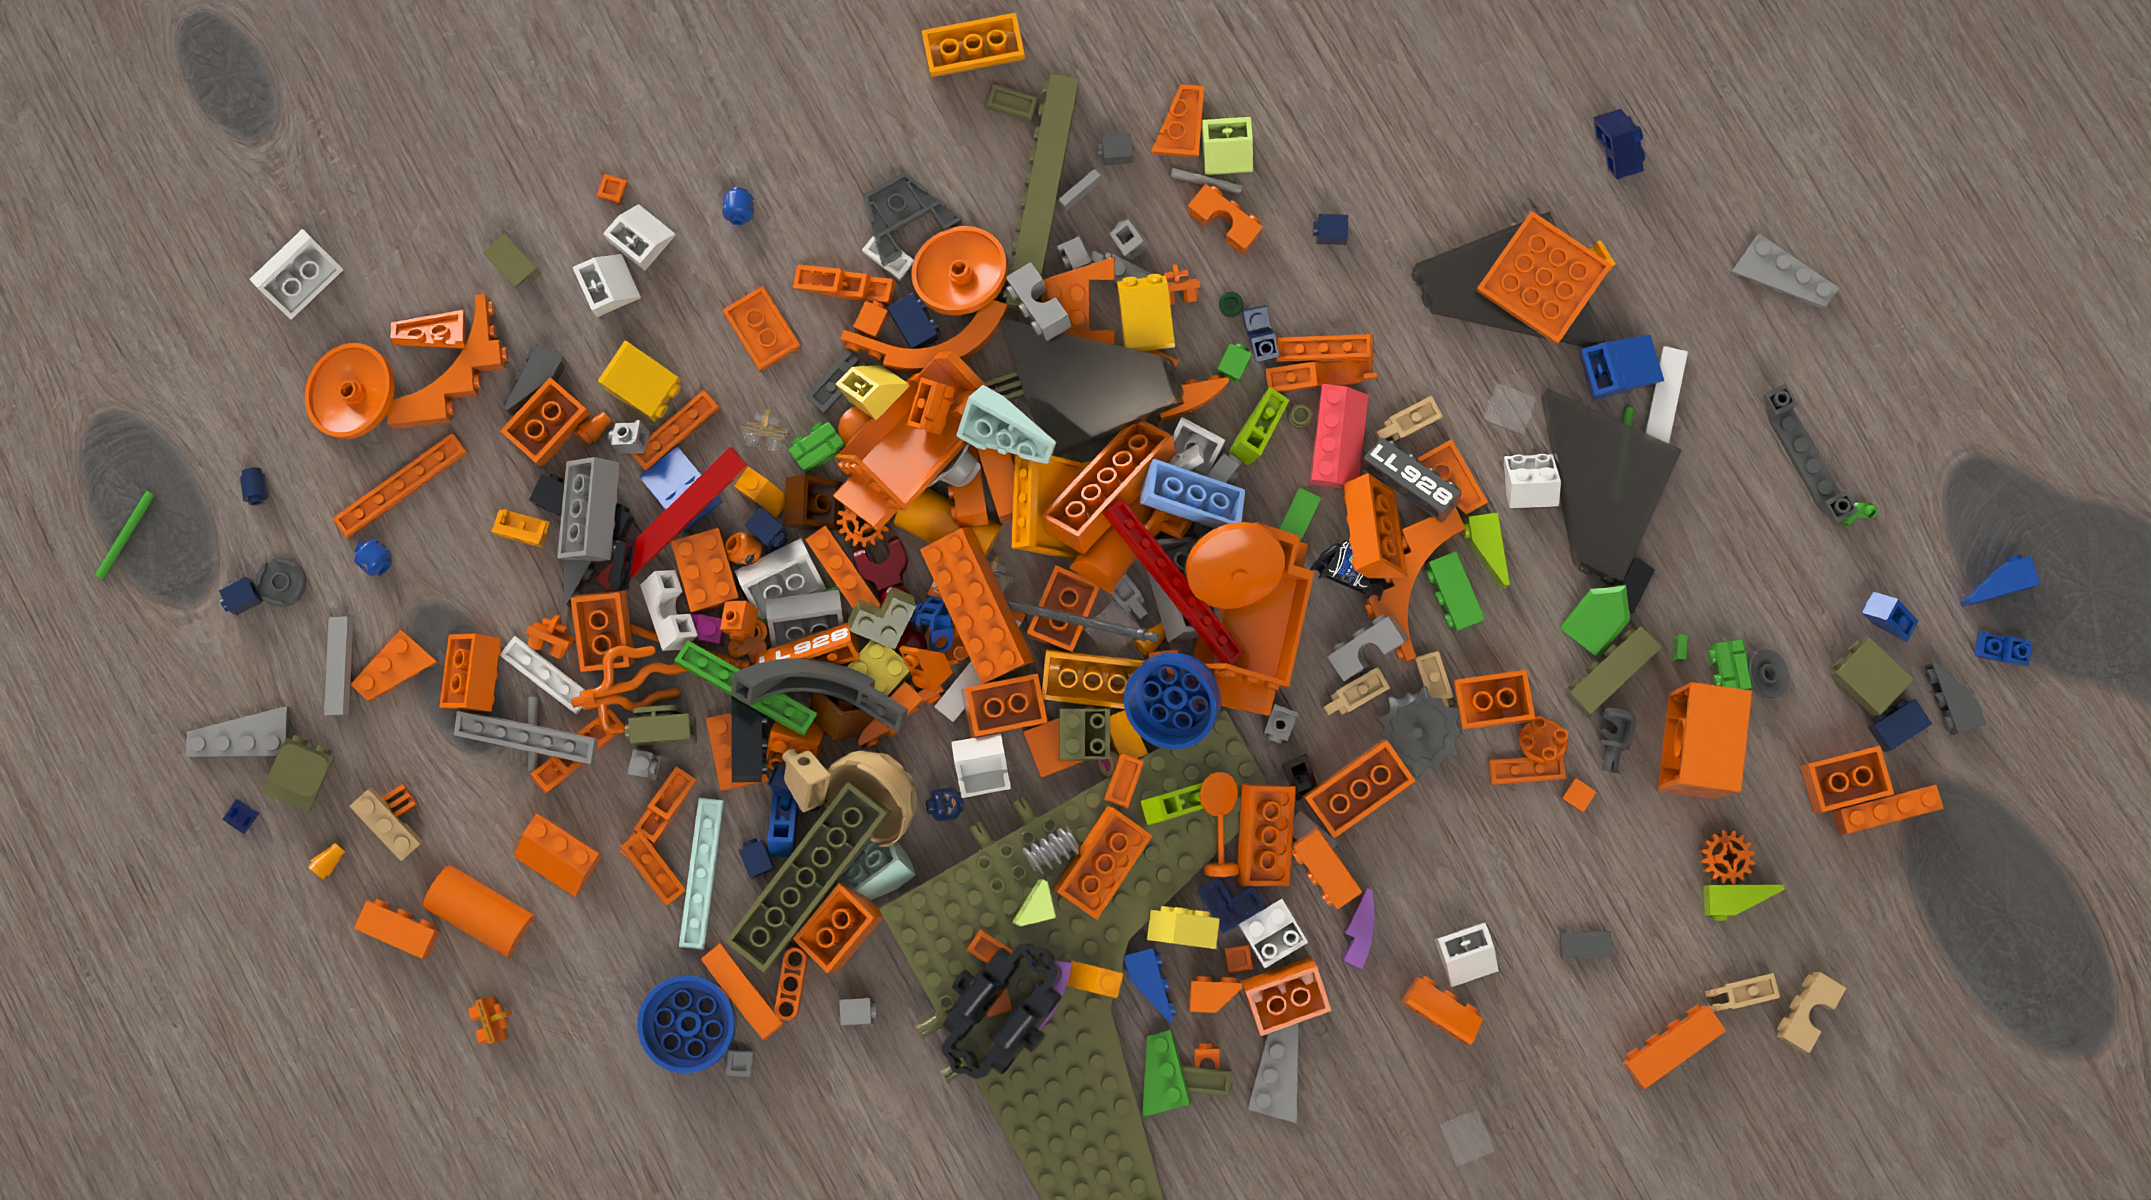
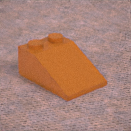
M1527 670L1454 680L1462 730L1526 723L1536 719Z

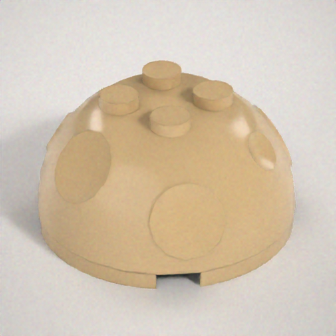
M857 751L840 758L827 769L830 779L826 794L828 801L825 804L826 809L848 781H854L892 811L870 841L880 843L879 847H885L894 844L903 836L916 813L917 796L916 790L913 787L912 776L903 769L899 762L888 754Z

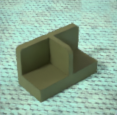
M505 234L500 236L483 252L486 258L514 287H518L529 276L535 280L541 275L537 267Z

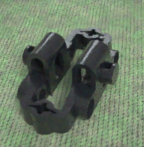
M1019 944L1010 954L1002 947L996 952L986 967L978 971L975 977L967 970L959 975L952 985V989L959 993L960 997L954 1003V1009L942 1025L951 1033L942 1045V1053L949 1059V1065L953 1072L967 1074L973 1079L986 1077L992 1069H995L1002 1075L1009 1069L1024 1048L1032 1053L1041 1044L1046 1035L1039 1028L1062 998V995L1054 989L1062 977V969L1054 963L1055 958L1050 950L1036 948L1031 944ZM1025 955L1030 969L1038 972L1044 971L1048 974V977L1038 985L1028 999L1018 1003L993 1036L996 1042L985 1055L984 1062L979 1066L974 1052L960 1050L956 1045L968 1035L976 1023H980L1009 985V979L1018 969L1020 961ZM1036 955H1044L1042 960L1046 965H1038L1039 960L1036 958ZM966 1057L965 1063L967 1066L961 1067L962 1061L960 1058Z

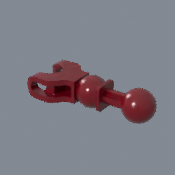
M898 536L891 537L888 540L890 555L883 563H872L868 553L863 549L854 551V558L860 575L870 583L876 584L878 591L881 593V606L891 587L910 594L908 589L904 587L903 574L907 570L909 560L902 541ZM908 622L896 646V651L903 658L899 650L901 646L927 649V641L924 635L914 630L911 622Z

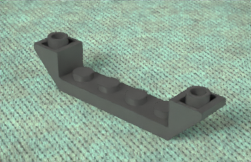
M1785 383L1764 394L1769 422L1816 506L1835 523L1859 512L1847 490L1840 493L1793 410L1798 404L1787 384Z

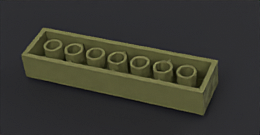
M848 781L725 942L762 972L769 971L892 811L856 782Z

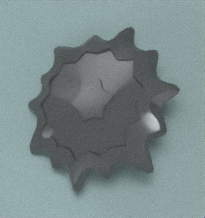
M1422 686L1417 694L1407 692L1404 698L1388 697L1390 712L1378 718V721L1385 727L1380 733V737L1390 743L1405 766L1412 768L1416 779L1427 768L1438 771L1444 758L1459 756L1455 746V741L1462 733L1456 725V721L1460 716L1459 709L1446 707L1441 698H1431L1426 686Z

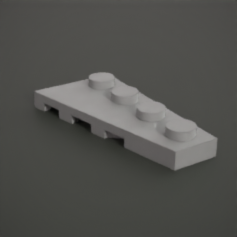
M1760 233L1754 238L1730 272L1732 275L1750 279V282L1758 285L1763 284L1773 288L1772 290L1789 294L1797 300L1821 309L1826 308L1839 287Z
M285 706L188 731L186 757L277 756L286 737L289 738L290 707Z
M1299 1023L1267 1034L1248 1110L1297 1123Z

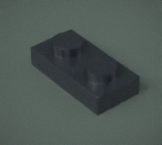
M630 539L616 541L612 550L613 566L608 575L609 589L615 591L629 589L636 541Z

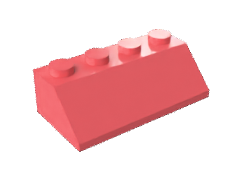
M1322 384L1319 394L1309 485L1344 489V483L1360 477L1369 395L1345 386Z

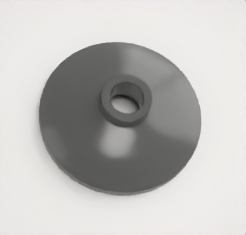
M1769 649L1760 650L1752 656L1749 663V675L1755 689L1768 698H1776L1783 695L1789 685V672L1782 657Z

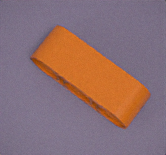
M801 948L788 949L783 957L775 1013L779 1019L784 1021L795 1019L800 1012L808 966V955ZM794 952H799L802 955V962L798 966H793L790 963V956ZM789 977H795L798 981L797 989L792 992L785 986V982ZM785 1002H790L794 1007L793 1013L788 1017L784 1016L781 1012V1007Z

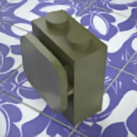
M1871 638L1863 641L1859 639L1849 648L1851 653L1846 659L1841 657L1832 666L1835 670L1829 676L1834 679L1835 685L1854 703L1860 704L1869 714L1875 717L1881 715L1914 679Z
M676 705L633 708V714L637 718H628L629 724L625 725L626 740L630 739V744L636 747L697 743L696 718L690 714H681V708Z
M294 735L292 739L286 737L261 793L304 811L311 812L335 757L330 755L332 750L317 745L316 749L306 745L308 740Z

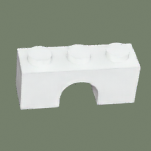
M654 571L640 586L662 651L680 650L687 640L692 642L698 635L691 615L677 614L676 599L683 592L676 571Z

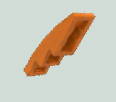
M797 265L793 288L837 298L868 301L870 303L877 301L881 304L892 305L896 281L889 278L870 277L864 273L844 272L838 268Z
M609 708L610 724L622 723ZM599 717L576 733L598 738L596 754L618 735L604 732L601 729ZM550 756V759L534 770L530 777L546 795L585 763Z
M676 766L647 806V811L633 829L634 832L629 839L641 831L651 845L655 847L697 780ZM620 850V854L627 858L624 852Z
M721 943L701 958V961L763 1040H766L784 1025L757 987L752 984Z

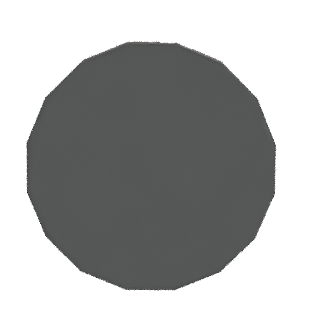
M276 558L265 563L260 568L256 576L255 585L263 601L276 607H286L293 605L301 599L306 590L307 579L304 570L299 564L287 558Z

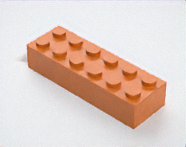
M1134 416L1041 515L1047 534L1085 554L1111 526L1103 513L1120 498H1123L1127 505L1130 506L1141 493L1145 475L1153 459L1169 463L1171 458L1177 454L1173 436Z
M972 527L960 528L920 549L982 684L993 682L1034 661Z

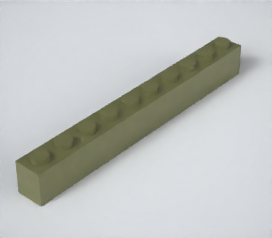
M1050 73L1049 81L1044 82L1042 95H1045L1046 99L1045 104L1040 103L1038 118H1042L1040 127L1036 126L1034 141H1037L1036 150L1031 149L1029 163L1033 164L1032 172H1027L1025 186L1029 188L1027 195H1023L1020 209L1024 210L1023 218H1018L1016 232L1020 233L1019 240L1013 243L1012 255L1015 256L1014 265L1009 264L1008 275L1031 262L1040 276L1043 277L1079 88V78ZM1005 287L1003 302H1006L1008 310L1021 312L1018 307L1020 302L1017 299L1013 301L1006 290L1007 287Z

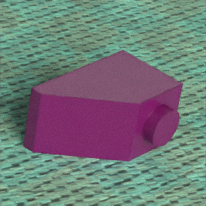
M690 614L698 635L693 641L723 647L726 633L720 630L722 619Z

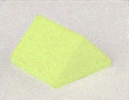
M1043 879L1037 881L1012 924L1024 926L1056 918L1047 881Z

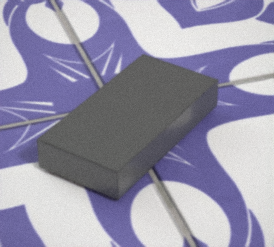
M1611 931L1559 933L1561 959L1613 956Z

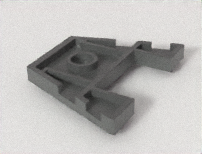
M905 172L863 195L883 267L902 257V251L891 237L892 233L928 213H931L942 231L953 228L962 223L963 220L957 212L954 213L948 209L943 201L934 198L925 187Z

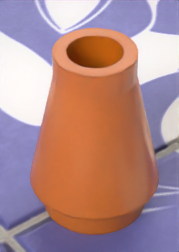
M601 412L599 415L579 425L575 434L587 447L591 444L594 445L612 421L604 412Z

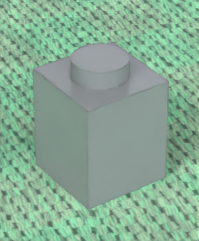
M872 998L840 1000L841 1025L873 1023V1018H877V1005L872 1003Z

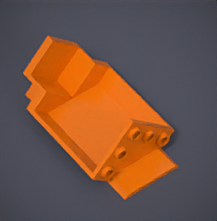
M954 351L939 352L920 373H913L905 381L910 387L877 420L871 418L834 457L839 462L837 465L839 469L846 475L850 473L851 476L838 488L832 497L877 531H880L898 510L906 511L967 445L966 441L956 436L965 406L971 394L982 385L986 387L987 385ZM921 377L955 388L954 399L949 407L946 425L941 435L907 425Z
M1257 522L1254 524L1261 525L1270 530L1278 538L1285 555V567L1282 577L1270 593L1255 603L1233 609L1218 608L1222 624L1245 652L1233 665L1222 664L1201 637L1196 638L1192 656L1203 662L1215 676L1221 694V707L1270 716L1275 692L1279 691V687H1289L1314 571L1303 568L1308 544L1300 542V536Z

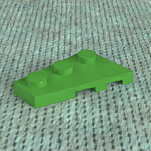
M1173 1030L1147 1036L1142 1117L1191 1105L1192 1102Z

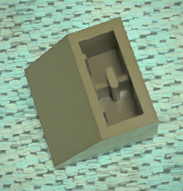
M1060 709V761L1110 759V709Z

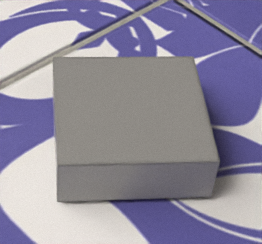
M728 1050L726 1075L752 1077L754 1051Z

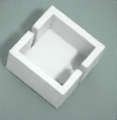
M1001 733L951 742L962 798L1011 789Z

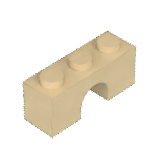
M371 787L349 807L402 861L423 840L407 823L404 824L392 813L388 807L389 804Z
M1813 972L1812 975H1807L1802 984V987H1804L1802 993L1793 999L1790 1004V1009H1792L1787 1018L1784 1017L1777 1028L1779 1033L1776 1037L1802 1053H1810L1822 1032L1810 1023L1809 1012L1811 1008L1819 1004L1827 1010H1834L1846 990V987L1821 972Z

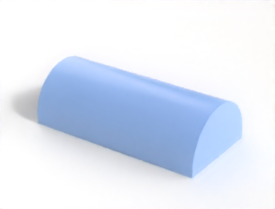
M1153 459L1142 484L1140 503L1216 529L1223 525L1242 522L1245 490Z

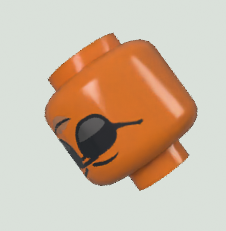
M738 532L730 536L726 541L725 551L728 559L741 567L756 563L762 556L761 542L747 533Z

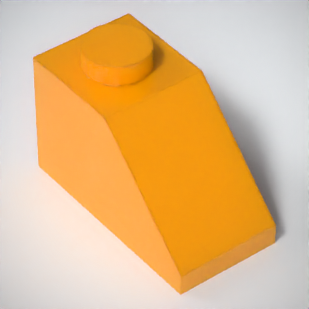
M748 466L734 487L743 496L759 507H762L777 519L785 509V493Z
M1075 961L1070 962L1072 966L1066 986L1118 998L1123 973Z

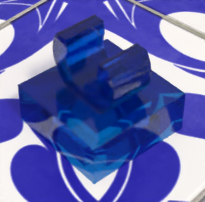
M236 799L222 820L245 834L259 815V812L240 799Z

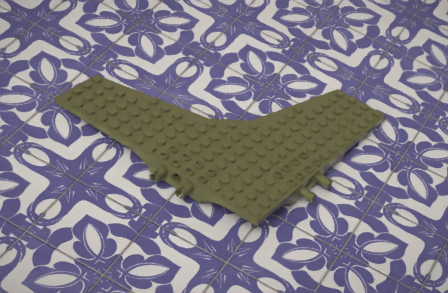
M1226 710L1219 714L1213 728L1199 743L1184 749L1160 747L1140 759L1145 762L1128 809L1104 800L1112 775L1041 816L1035 814L1027 796L1020 798V801L1017 800L1012 803L1024 822L1020 828L996 841V839L993 840L983 820L969 828L980 846L978 852L879 908L880 913L935 1010L933 1016L915 1025L918 1032L928 1027L919 1033L922 1039L940 1028L945 1029L942 1025L954 1009V1003L960 997V994L952 989V985L959 975L967 970L975 977L979 970L986 967L987 964L966 951L980 929L1012 951L1019 944H1031L1036 948L1050 950L1056 961L1068 963L1075 961L1116 972L1121 971L1128 941L1149 921L1150 911H1159L1161 906H1164L1218 853L1217 816H1211L1204 809L1147 825L1140 801L1203 783L1210 774L1215 772L1229 774L1237 784L1238 795L1233 809L1223 816L1225 846L1239 832L1242 784H1268ZM1109 806L1115 808L1150 833L1152 838L1096 920L1052 890L1075 856V852L1070 850L1071 859L1069 860L1064 855H1061L1062 864L1060 865L1053 860V869H1049L1044 865V874H1041L1037 870L1032 871L1022 849L1026 848L1031 852L1032 843L1040 847L1039 840L1041 838H1044L1049 843L1048 834L1052 833L1058 838L1057 829L1061 828L1066 832V826L1070 829L1078 844V848H1080L1106 807ZM1042 879L1047 881L1056 918L1024 926L1012 924L1037 881ZM1025 955L1021 959L1018 969L1009 979L1010 983L1007 986L1013 1010L1019 1002L1031 996L1035 990L1036 983L1040 984L1047 979L1046 972L1030 969ZM1036 955V958L1039 960L1038 965H1046L1042 960L1044 955ZM1066 986L1054 1013L1040 1030L1046 1036L1036 1050L1031 1053L1024 1048L1004 1074L1001 1075L995 1069H992L986 1077L974 1079L1042 1200H1164L1110 1010L1114 997ZM1013 1010L990 1017L986 1014L981 1022L976 1023L968 1035L959 1041L956 1047L960 1050L974 1052L978 1060L977 1064L981 1066L985 1055L996 1042L993 1036ZM966 1057L960 1058L962 1061L961 1067L967 1066L965 1063ZM950 1065L940 1069L942 1075L945 1076L944 1079L947 1084L962 1075L955 1072L950 1073L952 1071Z

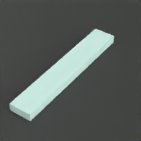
M698 799L679 947L705 950L724 800Z

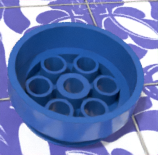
M1164 653L1153 656L1143 662L1130 677L1124 692V707L1132 727L1145 740L1166 749H1184L1199 743L1213 728L1221 710V694L1215 676L1199 659L1181 653ZM1166 668L1172 669L1175 675L1168 673ZM1190 675L1195 676L1199 682L1193 681ZM1150 683L1155 684L1159 690H1154ZM1174 691H1178L1182 695V698L1177 697L1174 694ZM1197 698L1203 699L1206 705L1200 704ZM1158 706L1164 708L1166 713L1161 712ZM1181 714L1187 715L1190 720H1185Z
M685 975L673 977L657 985L643 1001L637 1022L639 1040L649 1058L666 1070L676 1073L702 1071L721 1060L731 1047L736 1033V1013L728 995L713 981L699 976ZM682 992L687 993L690 998L688 1005L685 1007L679 1005L677 1000ZM706 998H710L714 1003V1008L709 1013L702 1009V1002ZM665 1010L670 1012L672 1020L668 1025H664L660 1021V1014ZM689 1016L693 1017L696 1021V1027L692 1031H688L684 1027V1021ZM713 1022L717 1023L721 1029L717 1037H712L708 1032L709 1025ZM670 1035H674L678 1039V1046L674 1050L668 1048L666 1040ZM694 1041L700 1042L703 1046L702 1053L698 1056L691 1052V1044Z

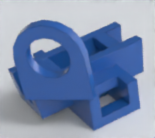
M930 596L924 604L917 603L909 622L916 623V626L921 624L929 625V644L931 650L945 653L953 643L954 627L952 623L954 622L943 599ZM941 637H946V644L941 648H936V641Z

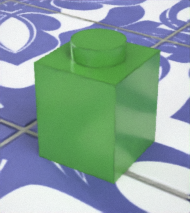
M1230 343L1216 375H1222L1223 378L1228 377L1229 381L1238 385L1252 353L1248 352L1249 349L1241 344L1236 343L1233 345Z

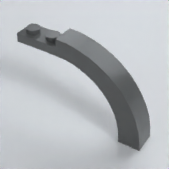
M804 658L777 659L742 669L735 673L733 677L731 694L750 706L763 698L779 693L795 691L816 692L840 698L857 706L897 733L905 728L908 713L907 708L874 688L876 680L854 669L832 662Z

